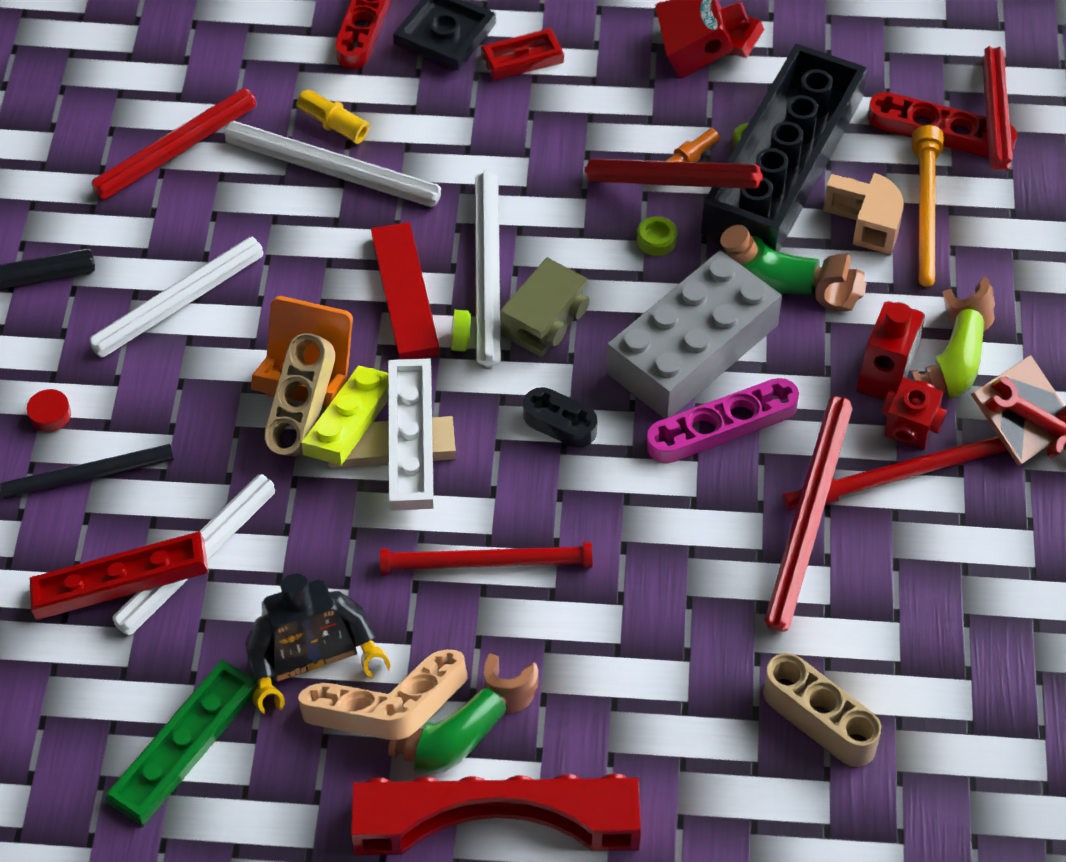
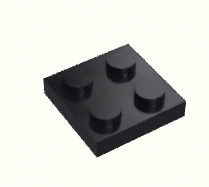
M421 0L393 33L394 44L459 71L496 25V13L465 0Z

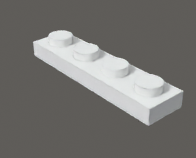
M431 359L388 360L390 510L434 509Z

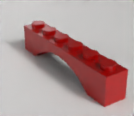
M566 774L557 776L554 779H532L528 776L516 775L509 777L507 780H485L478 776H468L459 781H438L431 777H419L409 782H391L385 778H371L365 782H353L352 841L354 854L402 855L421 840L445 828L468 821L493 818L525 820L551 827L574 838L591 851L640 850L639 778H627L622 774H608L601 778L580 779L578 776Z

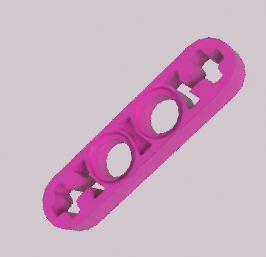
M775 378L652 424L648 430L647 452L657 462L671 463L791 418L797 411L798 388L787 379ZM777 395L779 398L772 400V396ZM787 399V402H786V403H781V401H780V400ZM736 407H746L752 411L753 416L746 420H740L733 417L731 410ZM698 421H708L716 429L709 434H700L692 426ZM664 437L667 442L673 441V445L667 446L664 441L659 442V438Z

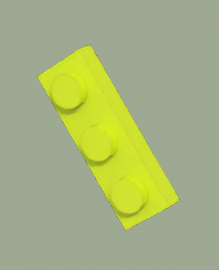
M359 365L301 442L303 455L342 466L388 402L389 373Z

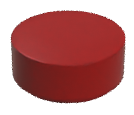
M46 389L37 392L29 399L27 414L34 428L43 432H53L63 428L69 422L71 408L68 398L64 393L54 389Z

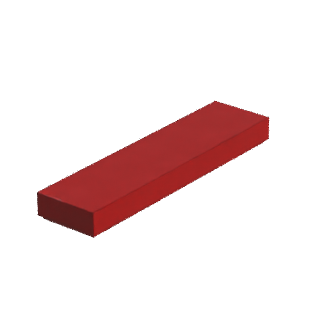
M410 222L371 228V237L399 360L421 359L440 355L438 338Z
M201 531L29 577L31 611L35 619L39 620L207 574L209 572L205 540Z

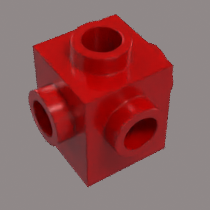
M903 377L897 392L892 390L888 392L881 414L887 416L884 436L925 450L931 433L939 434L947 414V410L941 408L944 392L936 389L928 382L921 380L913 381Z

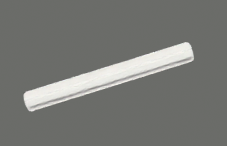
M248 237L92 335L89 339L91 348L100 358L109 355L263 256L262 246L254 237Z
M262 474L257 475L200 530L205 540L207 560L275 494L274 484L270 479H267ZM188 579L136 593L113 615L114 625L126 635L133 634Z

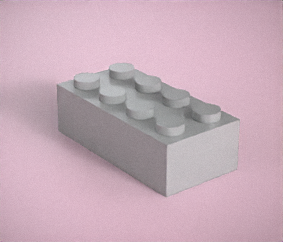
M720 250L607 344L606 374L664 419L671 417L778 326L782 295Z

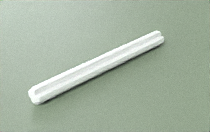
M231 121L225 130V141L229 144L428 207H435L441 196V187L437 184L246 124Z
M486 169L483 170V173L475 176L476 361L478 364L484 365V368H492V365H497L501 361L498 176L491 173V170Z

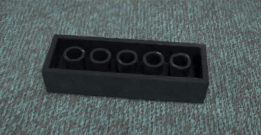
M795 43L726 162L731 164H756L760 167L763 179L756 189L712 187L703 202L701 233L720 240L726 229L735 225H743L747 228L750 236L761 238L770 249L779 252L863 99L868 67Z

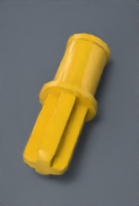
M312 90L300 93L299 99L296 102L297 108L320 121L324 129H333L352 140L355 144H359L365 139L370 128L368 121L362 120L343 109L341 102L336 101L333 103Z

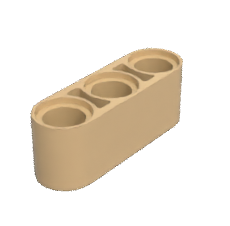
M312 333L297 335L291 341L266 425V444L271 451L280 455L292 457L303 455L301 442L319 419L334 366L335 351L328 340ZM316 343L320 349V356L314 364L307 365L304 360V351L310 344ZM304 384L308 389V398L303 405L297 407L293 403L292 394L297 386ZM292 425L296 430L297 439L291 447L285 448L281 442V434L287 426Z
M782 653L773 657L767 665L763 690L765 701L770 707L844 764L852 767H861L870 763L876 754L881 735V724L877 716L802 658L790 653ZM786 679L793 682L794 684L783 685L779 683L777 680ZM813 707H824L830 712L819 713ZM858 734L865 737L867 741H855L849 735Z

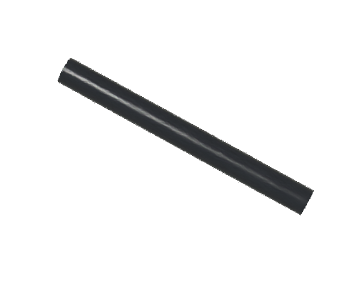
M166 444L1 482L0 485L4 499L172 461L174 457L171 445Z

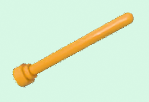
M926 125L918 127L913 131L912 151L920 159L919 283L923 287H930L935 282V159L943 151V132L938 127Z

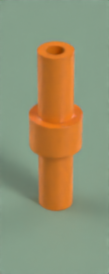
M710 128L694 141L684 142L674 150V155L667 161L698 162L701 159L702 153L720 141L718 132Z

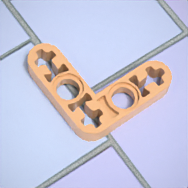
M448 649L432 653L389 694L332 683L311 685L302 690L298 695L302 718L311 725L387 740L404 739L414 734L466 682L468 677L464 655L460 651Z

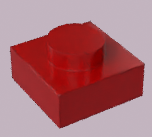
M748 17V23L729 30L733 49L729 54L744 58L748 57L765 30L761 20Z

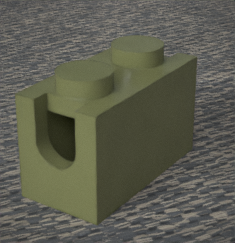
M546 257L500 310L501 336L542 358L552 345L557 346L562 341L570 323L575 318L580 319L586 312L590 298L583 295V290L588 285V278Z

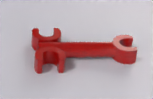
M1000 377L992 382L991 387L999 391L1003 399L994 395L986 400L985 405L989 410L1001 413L1009 409L1058 437L1048 445L1047 456L1049 458L1060 454L1062 449L1066 451V405L1059 410L1057 418L1020 397L1018 389L1012 380Z

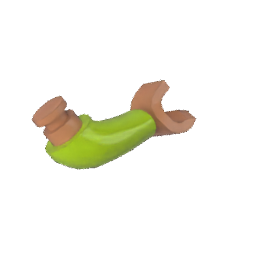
M985 275L975 287L976 293L966 299H956L952 289L942 291L947 315L954 324L949 342L943 353L935 356L936 364L925 367V373L919 374L918 370L911 372L913 381L921 380L930 383L936 389L943 391L948 400L959 397L973 385L981 362L983 332L993 324L995 319L993 289Z

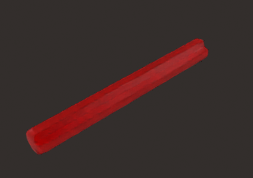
M987 46L982 57L989 166L994 171L1001 169L1003 172H1006L1011 168L1010 162L1013 160L1004 51L1001 47L992 48Z
M247 88L240 89L94 178L91 184L95 194L100 199L106 200L228 125L231 121L254 109L256 101L253 93Z
M590 159L587 166L584 167L587 180L597 183L756 189L763 179L760 167L756 164Z

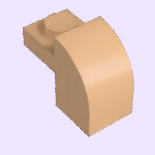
M874 173L870 184L852 178L831 174L826 187L823 211L857 220L852 245L891 255L899 233L904 202L898 187L882 175Z

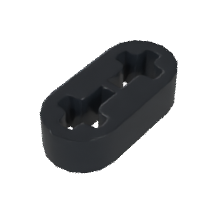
M545 387L532 389L525 395L523 399V418L531 428L572 447H585L595 440L598 421L596 413L590 407ZM544 405L549 406V410L542 409L540 413L535 412V408L540 409ZM580 422L586 424V427L580 426L577 430L571 428V425L577 426Z

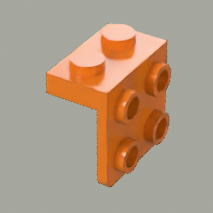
M276 296L270 304L267 356L252 374L251 390L263 392L267 396L274 398L291 341L297 335L312 333L328 340L335 351V362L322 408L328 407L348 378L353 324L351 313L342 309L284 296ZM316 343L310 344L304 351V360L307 365L314 364L320 356V349ZM302 384L294 389L292 399L306 402L308 389Z

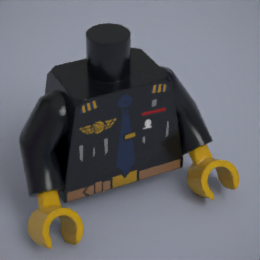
M295 573L286 576L280 583L282 592L264 598L262 601V616L255 620L245 642L252 680L257 679L258 687L252 695V701L263 714H265L263 699L268 694H274L275 705L279 710H282L285 705L283 694L272 685L270 676H273L275 681L278 682L354 656L357 654L356 647L358 646L363 651L361 664L367 676L374 678L368 663L375 657L382 658L388 671L390 670V661L386 652L380 647H375L372 639L376 638L362 607L340 591L329 592L323 580L317 579L308 583L307 578L302 574Z

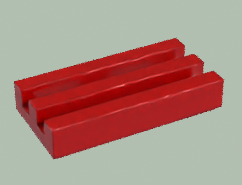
M552 28L481 46V57L483 60H486V67L488 71H491L493 81L564 63V52Z

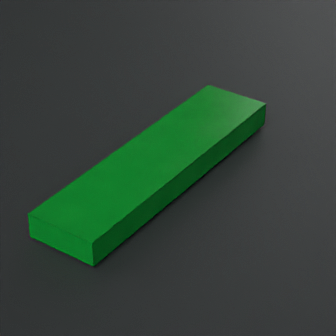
M222 659L104 795L106 802L143 827L252 699L254 690L258 687V682L252 680V677Z

